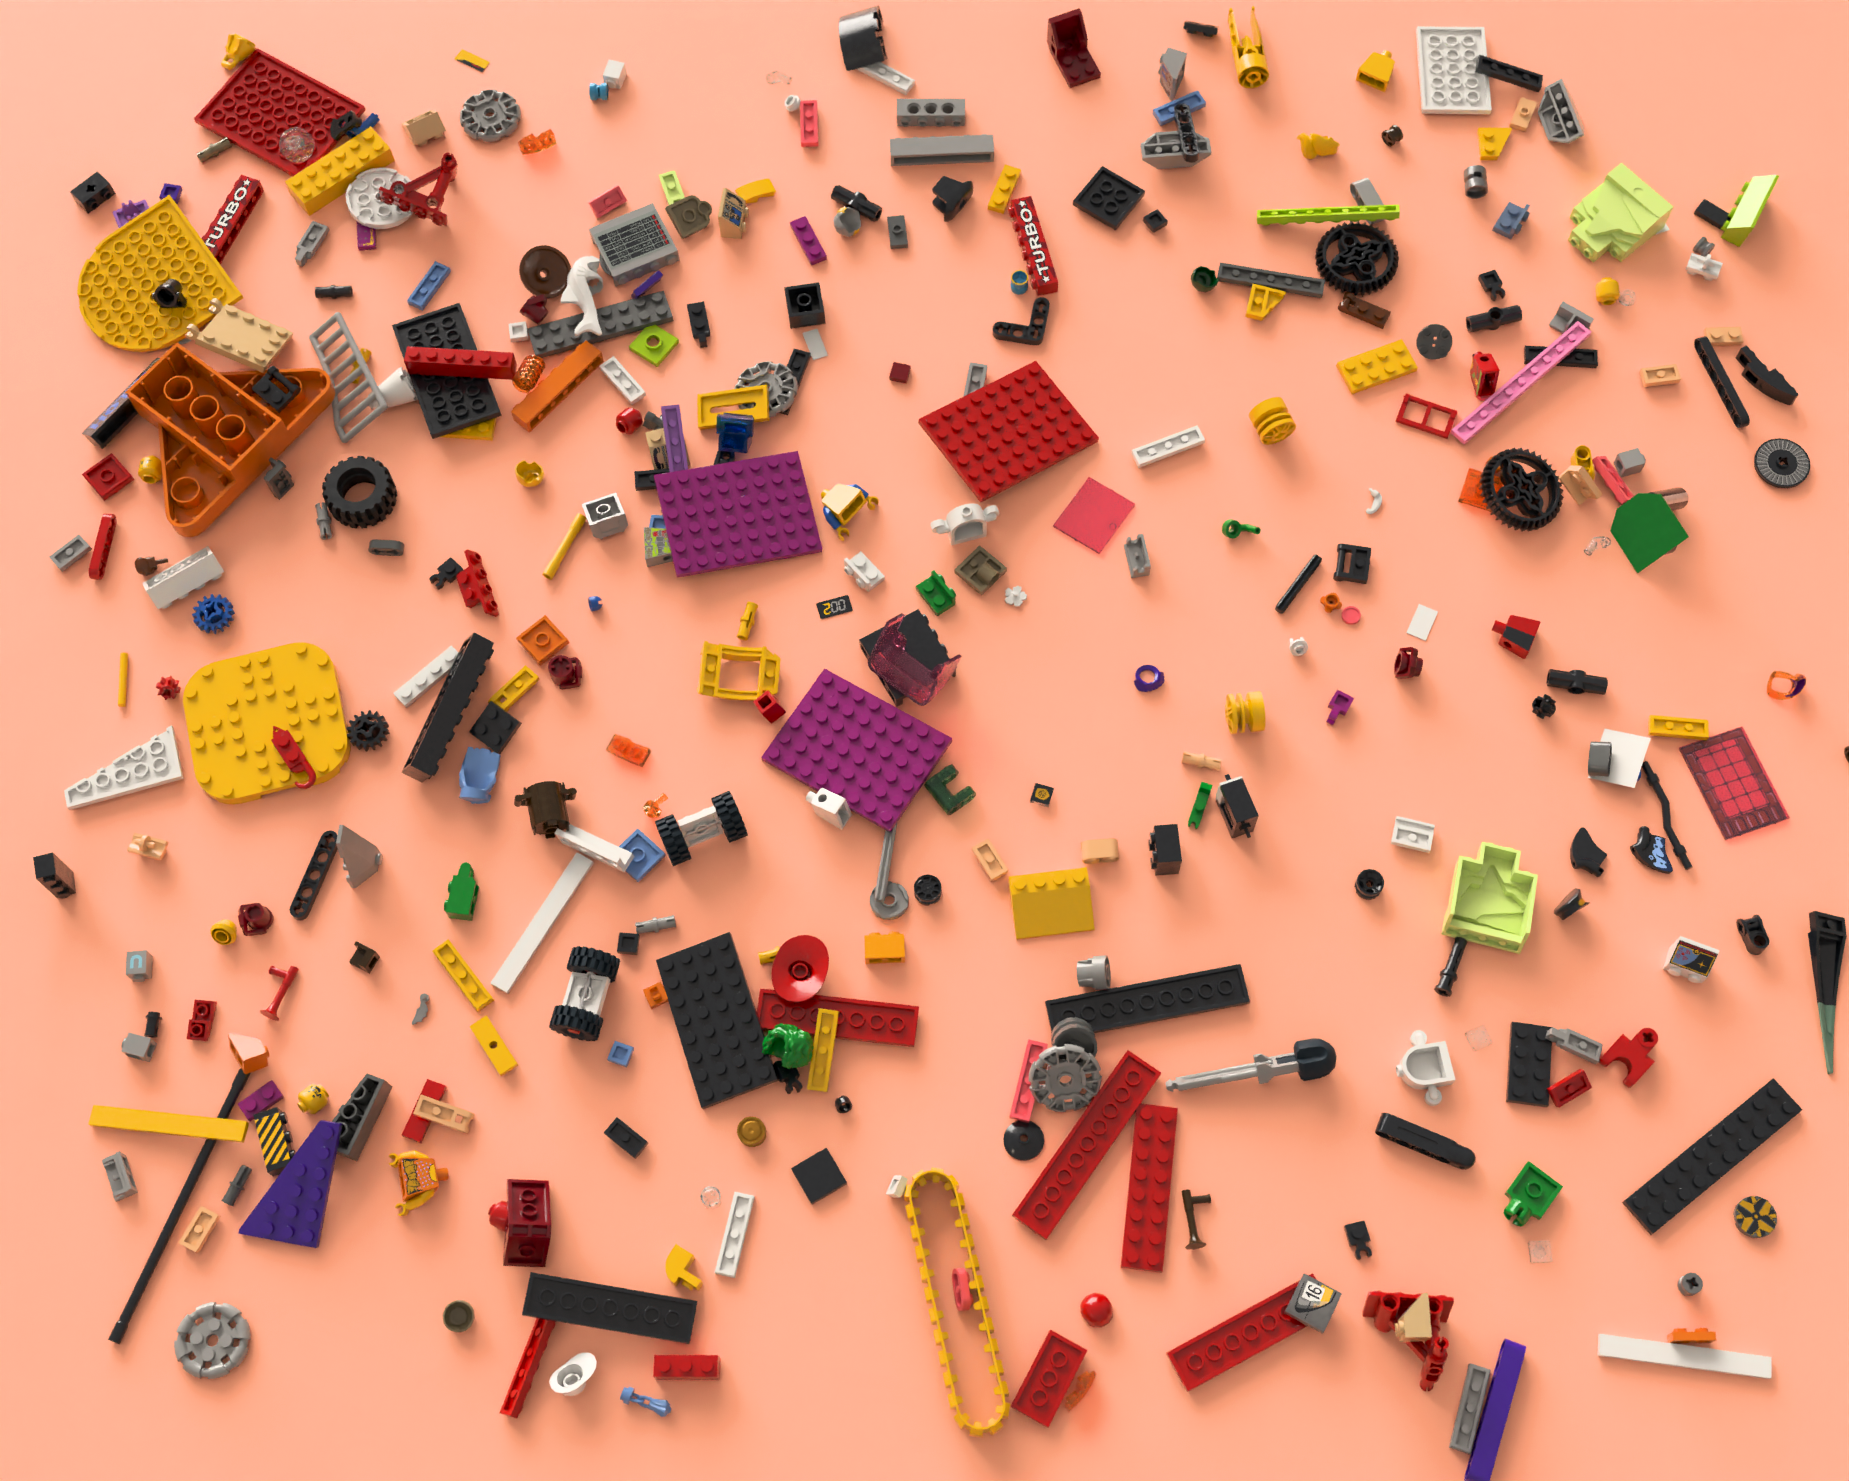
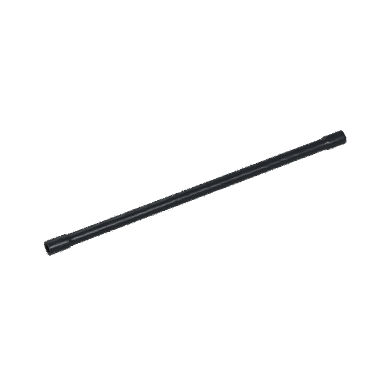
M242 1069L238 1070L217 1118L228 1119L251 1073L244 1074ZM206 1139L108 1340L117 1344L121 1343L130 1319L217 1140Z

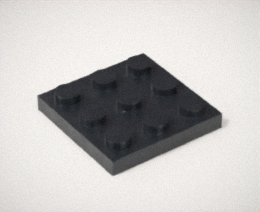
M1101 166L1073 200V206L1116 231L1144 197L1145 190Z

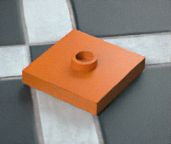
M546 615L516 637L519 644L540 666L569 644V640Z

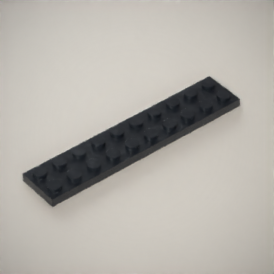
M1241 964L1047 1000L1045 1001L1051 1034L1053 1028L1060 1021L1073 1017L1085 1020L1091 1025L1094 1033L1246 1005L1250 1003Z
M1773 1078L1622 1203L1650 1235L1654 1234L1800 1113L1802 1108Z

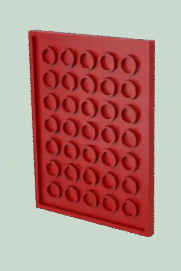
M256 48L195 116L194 121L222 138L227 137L229 142L283 172L294 176L326 156L339 142L334 140L330 133L333 118L338 119L349 111L355 112L356 116L360 117L366 109L364 105Z
M1037 361L920 418L918 424L980 502L1097 443L1099 440L1096 433Z

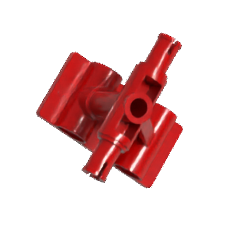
M450 152L445 153L441 159V166L406 184L402 181H395L391 185L390 190L380 187L379 194L382 202L388 205L395 204L404 212H414L421 219L428 218L435 225L447 226V214L441 212V207L445 200L444 195L449 183L453 182L457 176L458 164L452 153L450 155ZM437 180L429 196L416 191Z
M1370 1291L1367 1294L1362 1316L1373 1317L1375 1327L1381 1332H1389L1391 1329L1395 1331V1323H1398V1319L1422 1294ZM1445 1295L1429 1296L1432 1337L1425 1344L1423 1342H1405L1424 1363L1421 1369L1422 1379L1420 1381V1388L1426 1391L1427 1387L1428 1391H1431L1434 1383L1438 1382L1443 1373L1449 1342L1445 1337H1442L1440 1341V1322H1447L1454 1304L1453 1297Z

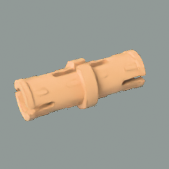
M1184 751L1181 763L1195 765L1201 769L1205 767L1219 771L1222 759L1205 756L1204 753L1200 755Z

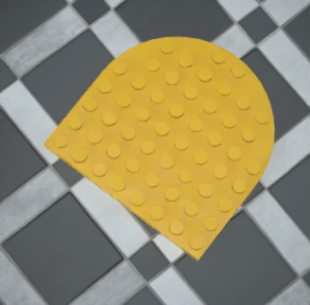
M170 195L103 239L94 248L96 251L90 259L85 261L77 287L79 309L90 329L106 343L132 352L160 350L186 338L185 335L191 332L187 330L189 324H194L199 329L217 315L208 311L211 306H214L210 304L213 298L218 299L223 306L226 304L233 306L244 298ZM168 279H175L182 285L181 293L187 300L186 307L161 308L152 298V293H155L157 287Z

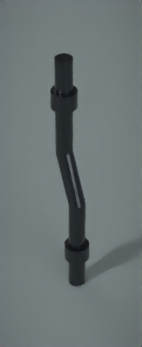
M1645 761L1642 764V768L1647 776L1646 780L1649 786L1653 787L1662 804L1663 829L1674 847L1673 852L1676 857H1679L1685 870H1689L1693 866L1686 855L1687 851L1684 845L1680 844L1671 827L1670 802L1659 783L1658 775L1654 774L1648 761Z

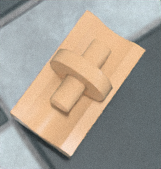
M134 832L132 842L128 846L127 851L162 860L167 851L168 842Z

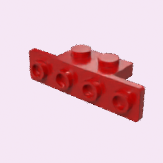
M467 549L464 553L469 567L456 575L465 606L472 608L481 602L486 614L497 617L499 615L498 605L494 600L492 588L487 579V573L483 568L482 558L477 552Z

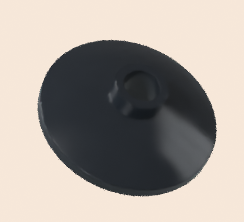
M1018 1120L1010 1124L1006 1129L1003 1143L1011 1157L1027 1161L1035 1158L1042 1151L1044 1135L1040 1127L1034 1122L1029 1121L1027 1123ZM1025 1135L1028 1137V1140L1023 1142L1020 1140V1137Z

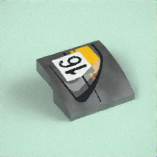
M1304 1273L1284 1313L1323 1334L1342 1293Z

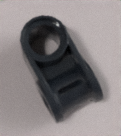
M1756 914L1749 919H1737V929L1747 951L1752 955L1761 954L1770 942L1761 917ZM1754 941H1758L1761 946H1757Z

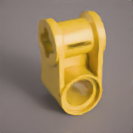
M1580 445L1575 449L1570 458L1571 465L1583 466L1592 480H1594L1595 469L1591 450L1585 445Z

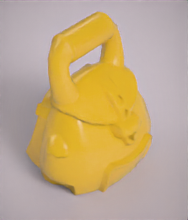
M237 33L228 34L227 45L225 46L227 54L222 59L221 66L232 70L239 61L245 60L255 51V44ZM229 59H232V60H233L232 63H229V62H227V61H228Z

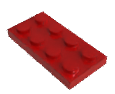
M1050 1330L1010 1407L1049 1428L1088 1350Z

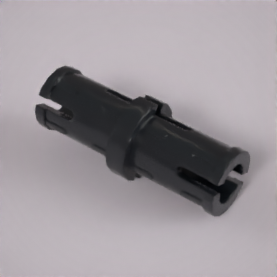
M351 285L315 287L316 298L332 297V299H336L337 297L353 296Z

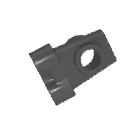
M648 411L644 418L643 426L652 430L663 428L662 414L660 417H657L656 414Z

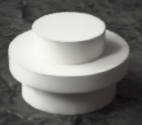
M789 95L784 102L786 109L790 112L797 110L800 106V98L797 95Z

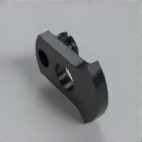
M349 111L338 119L333 118L330 127L332 138L339 141L343 134L354 127H360L362 119L357 117L353 111Z

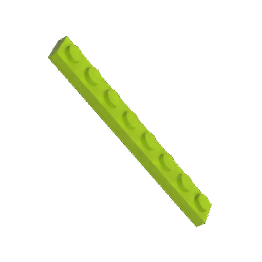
M1399 204L1257 210V224L1261 225L1273 223L1281 225L1288 223L1305 224L1306 222L1323 223L1324 221L1339 223L1341 221L1358 222L1359 220L1376 221L1378 219L1391 221L1400 219Z

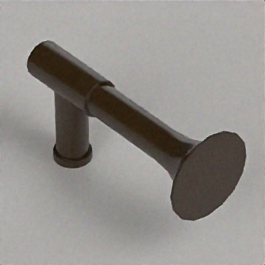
M1189 1189L1183 1190L1181 1192L1190 1234L1189 1244L1185 1246V1249H1200L1207 1244L1202 1242L1198 1236L1193 1204L1211 1203L1210 1194L1191 1196Z

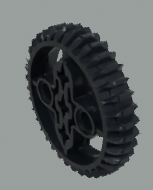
M1344 221L1342 226L1337 224L1336 228L1332 227L1330 231H1327L1318 242L1315 255V264L1318 266L1317 272H1320V277H1324L1325 282H1329V287L1334 285L1335 291L1341 289V294L1346 291L1354 293L1355 297L1358 293L1363 297L1365 292L1370 295L1372 291L1376 293L1378 289L1382 290L1384 286H1387L1396 274L1399 261L1397 247L1393 244V239H1389V234L1384 235V230L1379 231V226L1374 228L1372 224L1366 225V222L1360 224L1358 221L1356 224H1353L1350 221L1347 224ZM1357 236L1364 237L1370 240L1361 243ZM1339 239V254L1332 259L1329 265L1326 259L1327 249L1334 241ZM1384 252L1388 260L1387 267L1380 276L1375 278L1376 268L1374 263L1382 257ZM1353 273L1358 281L1349 280L1343 276Z
M1514 447L1510 450L1501 451L1487 462L1480 475L1482 478L1479 483L1482 485L1479 489L1483 491L1480 496L1485 497L1482 503H1487L1486 509L1492 511L1490 515H1495L1496 520L1500 519L1502 521L1501 525L1507 523L1508 528L1514 527V531L1520 529L1521 532L1525 530L1529 532L1533 529L1543 528L1556 517L1563 504L1561 501L1564 496L1561 494L1564 490L1560 488L1563 483L1558 482L1559 476L1555 475L1557 470H1552L1553 464L1548 465L1546 463L1547 459H1541V455L1536 456L1535 451L1531 453L1529 449L1523 451L1522 447L1517 450ZM1516 462L1524 463L1535 471L1527 474L1523 467ZM1500 466V480L1504 486L1496 494L1494 474ZM1547 486L1549 503L1547 510L1543 513L1542 507L1544 504L1539 493ZM1516 505V506L1518 507L1519 511H1520L1524 516H1527V517H1530V518H1524V517L1518 516V515L1512 513L1511 511H1509L1507 508H1510V507H1513V506Z

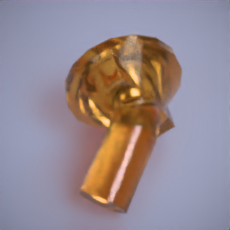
M662 793L654 801L648 800L643 806L645 814L650 818L659 817L661 809L658 806L668 799L667 795Z

